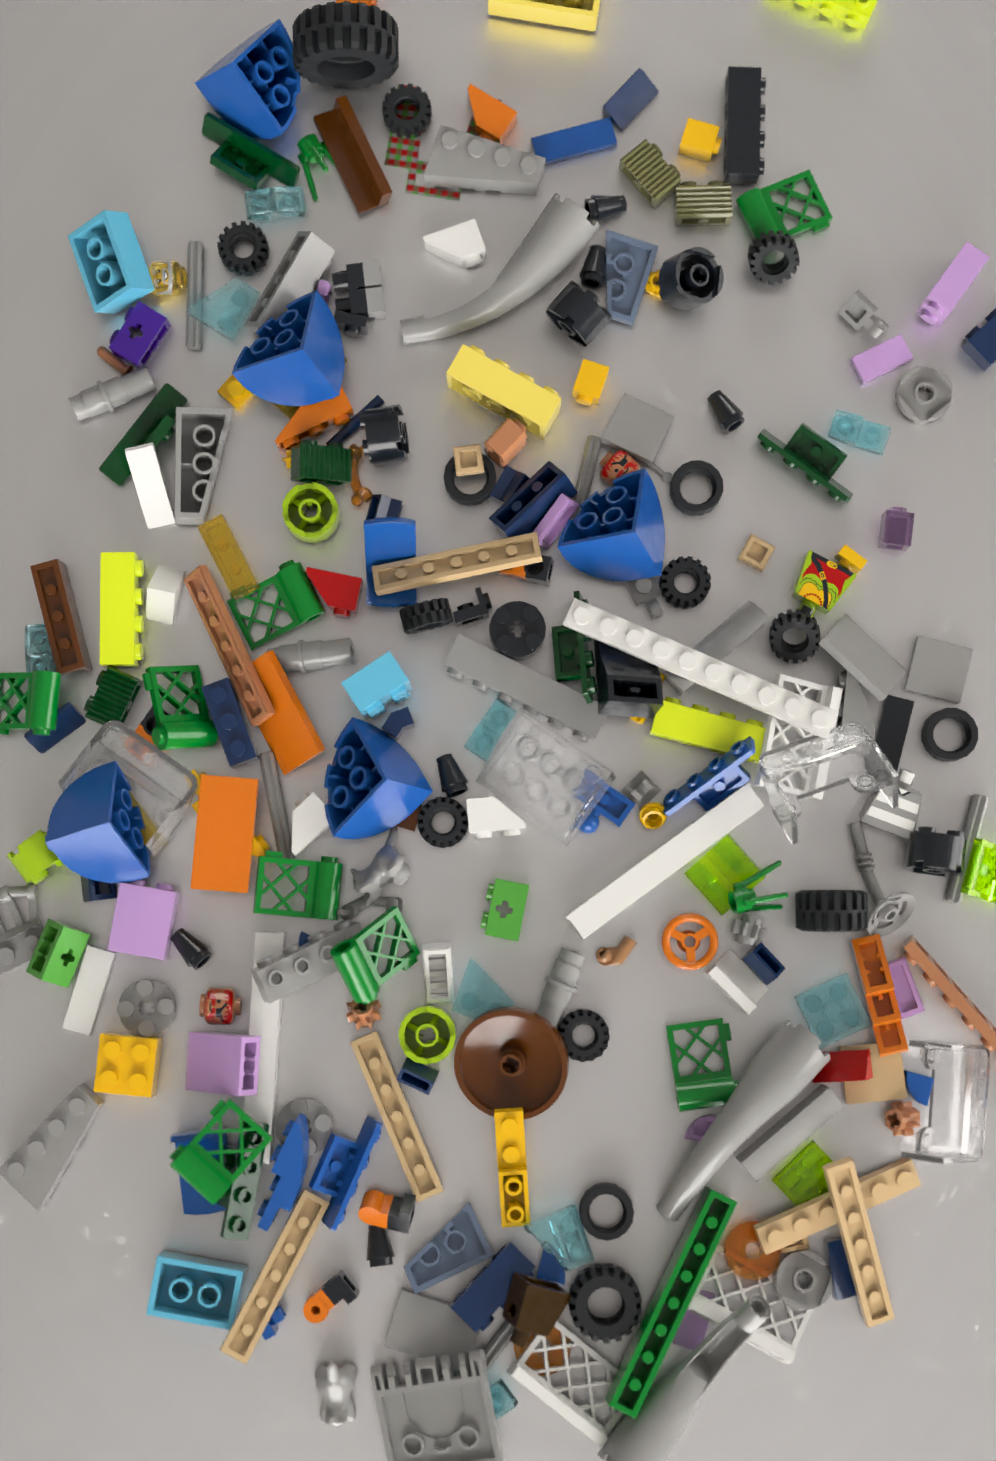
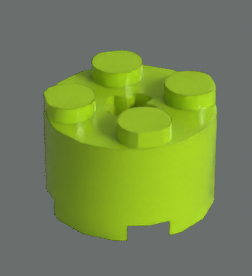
M317 482L305 483L300 486L296 485L286 494L283 500L282 515L288 530L295 538L305 543L317 544L327 540L335 533L340 523V510L333 493L327 487ZM316 508L317 514L314 517L307 518L306 511H313Z
M37 831L17 846L20 851L16 855L14 852L7 854V858L26 883L32 881L37 885L50 875L47 870L56 864L60 868L64 865L56 854L48 849L45 842L47 832Z
M433 1005L419 1006L410 1011L401 1022L398 1033L400 1046L405 1055L414 1062L425 1065L437 1063L446 1058L454 1047L457 1035L455 1023L450 1014L442 1008ZM428 1027H431L436 1037L435 1039L430 1038L426 1042L422 1040L423 1035L420 1034V1030H426Z

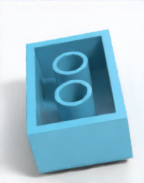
M103 210L68 235L95 313L118 314L155 290L128 213Z
M390 651L341 682L365 720L369 717L372 720L377 719L386 712V706L392 702H395L396 705L403 702L410 696L409 691L412 690L409 679Z
M163 1250L157 1256L146 1315L230 1330L239 1313L247 1265Z

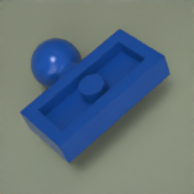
M590 771L573 794L591 807L589 811L582 812L577 818L578 829L586 834L597 830L600 814L620 827L635 805L634 802Z

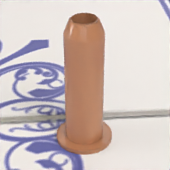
M100 346L97 349L98 356L118 371L121 376L133 371L132 365L128 366L106 347Z

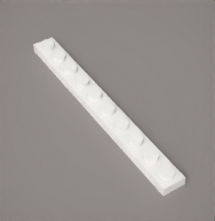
M574 598L563 622L565 627L824 739H827L838 714L836 710Z

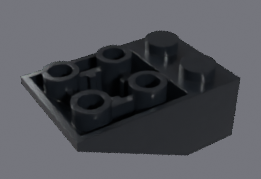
M594 639L598 714L653 718L664 705L662 678L658 667Z

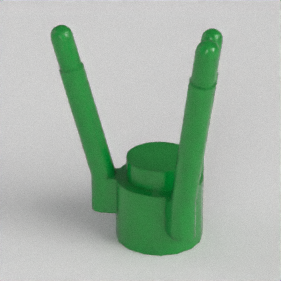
M309 134L301 138L297 143V147L301 152L298 158L303 166L314 201H317L318 196L308 162L311 164L318 162L324 172L328 171V167L323 160L324 154L333 164L334 162L324 142H320L315 134Z
M778 860L742 882L733 884L734 890L728 892V903L734 913L781 910L783 908L782 904H756L787 898V892L756 897L755 891L752 888L748 889L746 887L781 866L782 861Z

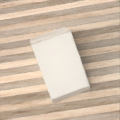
M158 565L147 587L146 620L174 625L186 571Z

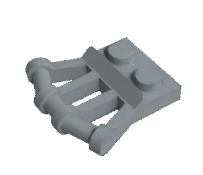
M33 882L27 883V886L8 887L5 885L0 887V903H6L16 927L7 931L0 917V975L30 962L44 927L39 918L37 885ZM28 897L29 921H24L14 898Z

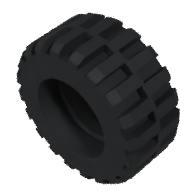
M342 1V3L327 2L325 5L317 4L312 9H305L294 21L292 26L293 66L303 79L307 78L313 84L319 83L320 86H332L337 89L371 87L372 84L378 85L383 83L384 80L390 79L399 66L397 23L387 11H381L377 6H368L362 2L350 3V1Z

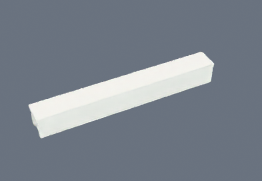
M749 782L570 912L565 918L572 923L580 936L585 939L765 805L751 788L752 785Z
M255 932L253 969L258 967L256 962L265 957L272 956L275 959L283 955L282 950L286 948L287 932ZM252 975L249 1035L261 1036L257 1095L245 1096L244 1112L255 1122L269 1125L268 1134L273 1139L265 1147L263 1162L270 1164L272 1162L270 1159L273 1155L283 997L272 1003L264 1002Z

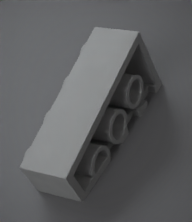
M440 125L423 175L424 187L434 188V186L453 190L466 188L475 189V191L479 192L493 190L507 194L536 196L545 172L546 158Z
M176 407L175 524L204 525L233 418V409Z
M86 1083L78 1085L0 1167V1175L37 1211L47 1205L51 1194L64 1175L63 1173L71 1159L75 1156L83 1138L87 1135L105 1103Z

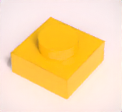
M233 374L217 390V393L238 412L254 395Z
M846 544L834 557L839 561L837 563L839 566L855 574L867 563L865 558Z

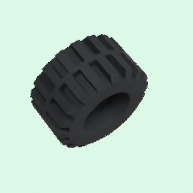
M801 890L795 893L796 928L801 931L813 932L863 931L868 928V893L862 890Z
M600 1263L594 1264V1268L589 1269L587 1267L583 1270L584 1273L582 1275L578 1274L574 1279V1285L570 1287L571 1297L568 1302L570 1314L574 1325L580 1329L581 1334L585 1337L588 1335L595 1342L598 1339L603 1340V1343H610L611 1339H615L618 1342L622 1340L621 1336L624 1334L629 1336L632 1333V1327H637L639 1323V1315H642L641 1295L633 1277L627 1274L623 1268L619 1266L616 1268L613 1264L606 1263V1266H601ZM604 1287L615 1289L622 1297L620 1310L608 1318L597 1317L588 1308V1299L591 1294L597 1289Z

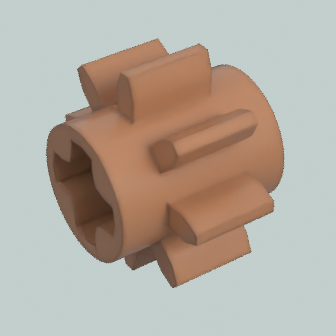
M354 1000L351 1003H346L347 1009L350 1011L346 1014L348 1022L355 1021L358 1030L361 1027L372 1029V1024L376 1020H381L380 1013L377 1011L381 1008L379 1000L368 1004L356 1003Z
M911 1101L892 1102V1109L885 1111V1125L893 1131L894 1136L903 1135L906 1137L914 1135L913 1128L921 1126L920 1111L912 1107Z

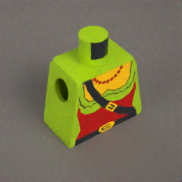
M809 550L803 558L791 596L801 602L798 608L801 609V613L804 614L807 611L810 613L811 618L816 610L827 614L850 586L857 574Z

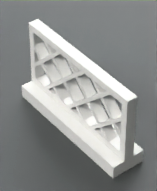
M776 674L775 685L783 688L784 682L790 683L794 692L805 697L804 694L810 689L818 691L816 702L839 713L842 688L825 686L784 674ZM838 714L827 739L810 732L805 734L803 729L789 723L781 728L777 718L768 715L755 785L798 795V797L806 799H822ZM793 726L799 739L790 745L784 732ZM779 737L785 749L775 755L771 748L772 742ZM803 743L806 749V756L803 760L799 761L794 749ZM788 754L794 766L787 772H784L779 760ZM774 765L780 777L773 782L765 781L767 769ZM796 771H798L801 777L799 789L793 788L788 779Z
M717 1245L687 1310L718 1326L733 1313L729 1310L725 1298L740 1294L742 1303L747 1300L744 1292L758 1287L761 1296L768 1301L763 1286L774 1283V1275ZM718 1253L728 1258L732 1270L717 1274L714 1261ZM735 1262L740 1264L742 1267L736 1268ZM710 1269H711V1272H712V1275H713V1276L707 1278V1276H708V1274H709V1272H710ZM744 1269L751 1270L754 1273L757 1284L743 1288L738 1271ZM733 1273L738 1290L724 1295L719 1278ZM760 1276L768 1281L762 1282ZM714 1279L719 1297L708 1299L699 1294L704 1282ZM778 1299L768 1303L771 1306L782 1302V1300ZM721 1300L722 1306L715 1303V1301ZM785 1304L789 1318L775 1323L771 1312V1316L768 1318L770 1325L757 1328L746 1340V1343L784 1364H791L797 1353L795 1352L814 1309L805 1310L803 1314L794 1316L792 1309ZM801 1318V1320H800V1322H799V1324H798V1326H797L795 1320ZM791 1322L794 1335L790 1343L780 1338L777 1326ZM772 1328L773 1334L766 1330Z
M557 1321L554 1327L560 1331L561 1344L546 1346L545 1337L536 1334L515 1363L512 1362L506 1372L598 1446L603 1448L609 1439L607 1435L623 1413L610 1406L611 1417L604 1427L598 1423L594 1408L609 1405L607 1401L594 1403L592 1387L607 1384V1390H609L614 1378L611 1379L610 1372L616 1376L618 1369ZM565 1336L568 1337V1338H569L571 1341H573V1342L566 1343V1338H565ZM541 1341V1346H542V1347L536 1348V1346H537V1345L539 1344V1342ZM579 1346L582 1348L584 1362L569 1364L567 1347ZM562 1348L564 1365L549 1367L547 1351ZM542 1352L544 1368L532 1370L524 1363L531 1353ZM588 1354L595 1360L588 1361ZM602 1364L605 1367L606 1380L591 1382L589 1366ZM584 1366L586 1383L571 1385L569 1369ZM565 1369L567 1386L553 1387L550 1382L549 1372ZM545 1373V1379H543L538 1374ZM587 1388L589 1404L577 1406L573 1403L572 1390ZM561 1391H567L568 1398ZM590 1409V1415L583 1410Z

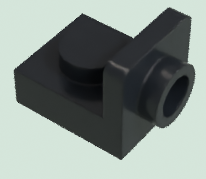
M335 310L334 318L339 332L342 330L346 335L359 337L360 334L368 335V316Z
M480 587L475 588L479 604L474 606L473 602L457 607L458 611L453 612L457 627L489 618L488 610L492 609L488 592L482 594Z

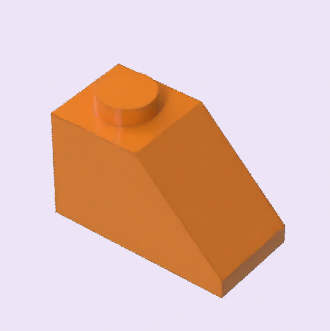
M470 84L467 88L468 102L476 135L504 144L517 123V111Z

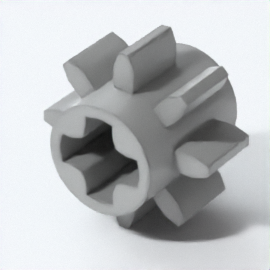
M742 914L741 920L734 919L730 932L736 933L734 941L755 947L757 940L764 942L767 929L761 927L763 920L747 914Z

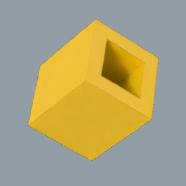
M688 118L678 154L710 162L712 153L718 154L722 138L717 137L720 127Z
M583 359L573 387L572 397L576 398L578 403L586 406H591L592 403L598 405L610 367Z

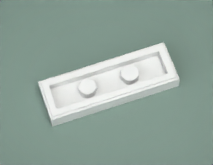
M153 442L126 448L125 454L148 529L175 523L174 512Z
M87 945L62 1028L88 1036L92 1034L116 953Z

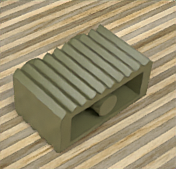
M645 139L620 159L619 168L651 206L656 208L674 193L676 186H680L681 175L673 164L668 165L663 160L660 148L654 143L650 144Z
M720 180L710 181L708 185H697L694 181H685L680 186H676L674 191L675 226L729 225L732 219L731 184L724 185V182Z

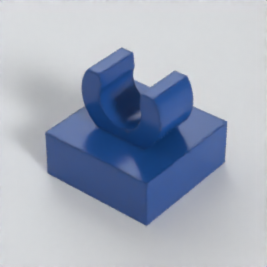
M281 1305L275 1308L262 1333L265 1341L276 1335L278 1331L276 1323L285 1319L286 1313Z

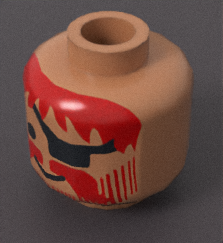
M619 450L615 454L609 451L599 463L602 466L599 475L609 486L614 485L612 482L614 479L640 470L639 463L623 450Z
M210 987L205 994H201L199 1014L200 1017H204L208 1024L231 1025L235 1020V1016L241 1015L242 998L236 997V992L233 988Z

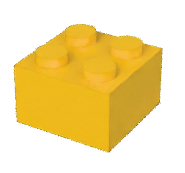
M114 1032L101 1033L93 1092L150 1098L157 1095L163 1037H143Z

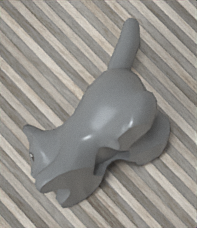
M397 826L390 829L385 846L377 852L372 863L366 869L358 871L352 868L350 870L353 875L354 890L360 894L365 893L363 900L366 904L375 901L381 895L387 883L391 882L400 886L409 878L410 866L404 862L403 854H400L398 849L394 847L398 837Z
M329 1362L327 1367L323 1364L315 1370L316 1387L322 1396L320 1419L324 1423L332 1424L335 1427L341 1426L347 1420L352 1421L356 1418V1409L351 1398V1391L357 1378V1370L350 1363L337 1368L333 1362Z

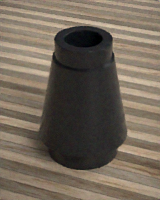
M591 195L589 199L584 201V209L589 212L586 218L588 221L596 220L600 222L626 212L627 203L625 196Z
M601 245L590 246L579 274L583 286L598 289L606 281L605 247Z
M721 390L715 391L707 398L720 429H724L726 433H729L744 423L743 412Z
M452 754L438 757L436 761L442 792H445L446 796L450 798L465 793L468 790L466 785L468 780Z
M183 928L176 931L170 939L187 966H192L195 970L204 966L212 956L209 946Z
M373 1225L368 1226L366 1260H369L370 1267L392 1265V1257H395L387 1229Z

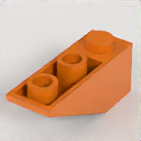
M342 386L339 396L333 399L300 406L275 439L279 450L284 448L285 450H290L292 447L300 444L302 439L309 436L310 438H316L325 433V428L334 424L335 426H341L350 421V417L354 415V412Z

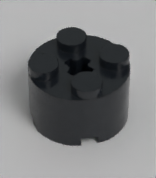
M693 247L665 260L659 272V295L661 299L677 309L690 310L711 301L717 296L723 287L724 274L721 265L718 266L714 260V254L705 248Z
M572 280L546 309V314L560 331L564 329L570 334L569 338L582 347H586L613 318L605 308L597 304L600 299L590 289L584 292Z
M399 404L367 409L365 412L359 413L361 429H365L366 440H362L363 452L365 457H369L370 463L374 465L409 460L407 453H409L406 423L399 420V416L404 415Z
M512 601L499 607L493 614L489 626V636L493 648L498 653L514 661H524L534 656L544 643L546 633L545 621L540 611L534 605L523 601ZM518 625L520 629L525 630L521 632V637H515V633L510 632L514 630V626Z
M922 826L918 827V831L910 834L907 847L906 870L914 867V873L944 877L946 871H954L953 877L964 874L967 841L964 839V832L948 830L947 834L935 833V828Z

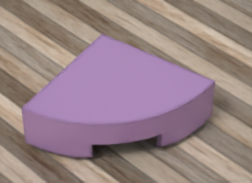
M320 279L317 291L328 305L332 295V288L330 282Z
M708 1114L694 1120L686 1130L684 1138L700 1141L718 1115Z

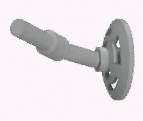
M861 821L854 822L850 826L858 854L855 856L856 860H859L857 866H861L858 870L862 872L875 904L874 909L868 916V928L866 930L870 935L880 934V937L897 930L908 920L914 910L915 899L908 892H898L884 898L873 871L875 869V865H872L874 860L870 859L872 853L868 852ZM905 901L904 907H903V909H902V911H901L902 902ZM879 922H889L886 925L877 927Z

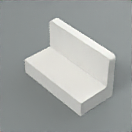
M731 950L726 951L705 972L748 1015L757 1007L755 1004L769 991V988Z

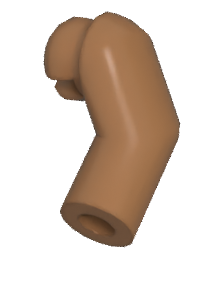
M625 935L617 947L599 948L596 951V959L604 966L620 965L626 960L636 942Z

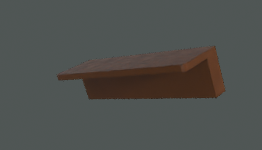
M347 96L338 97L335 100L333 110L315 115L313 121L357 212L361 214L388 204L392 190Z
M58 559L30 566L56 671L64 675L82 669L87 671L93 670L66 564Z

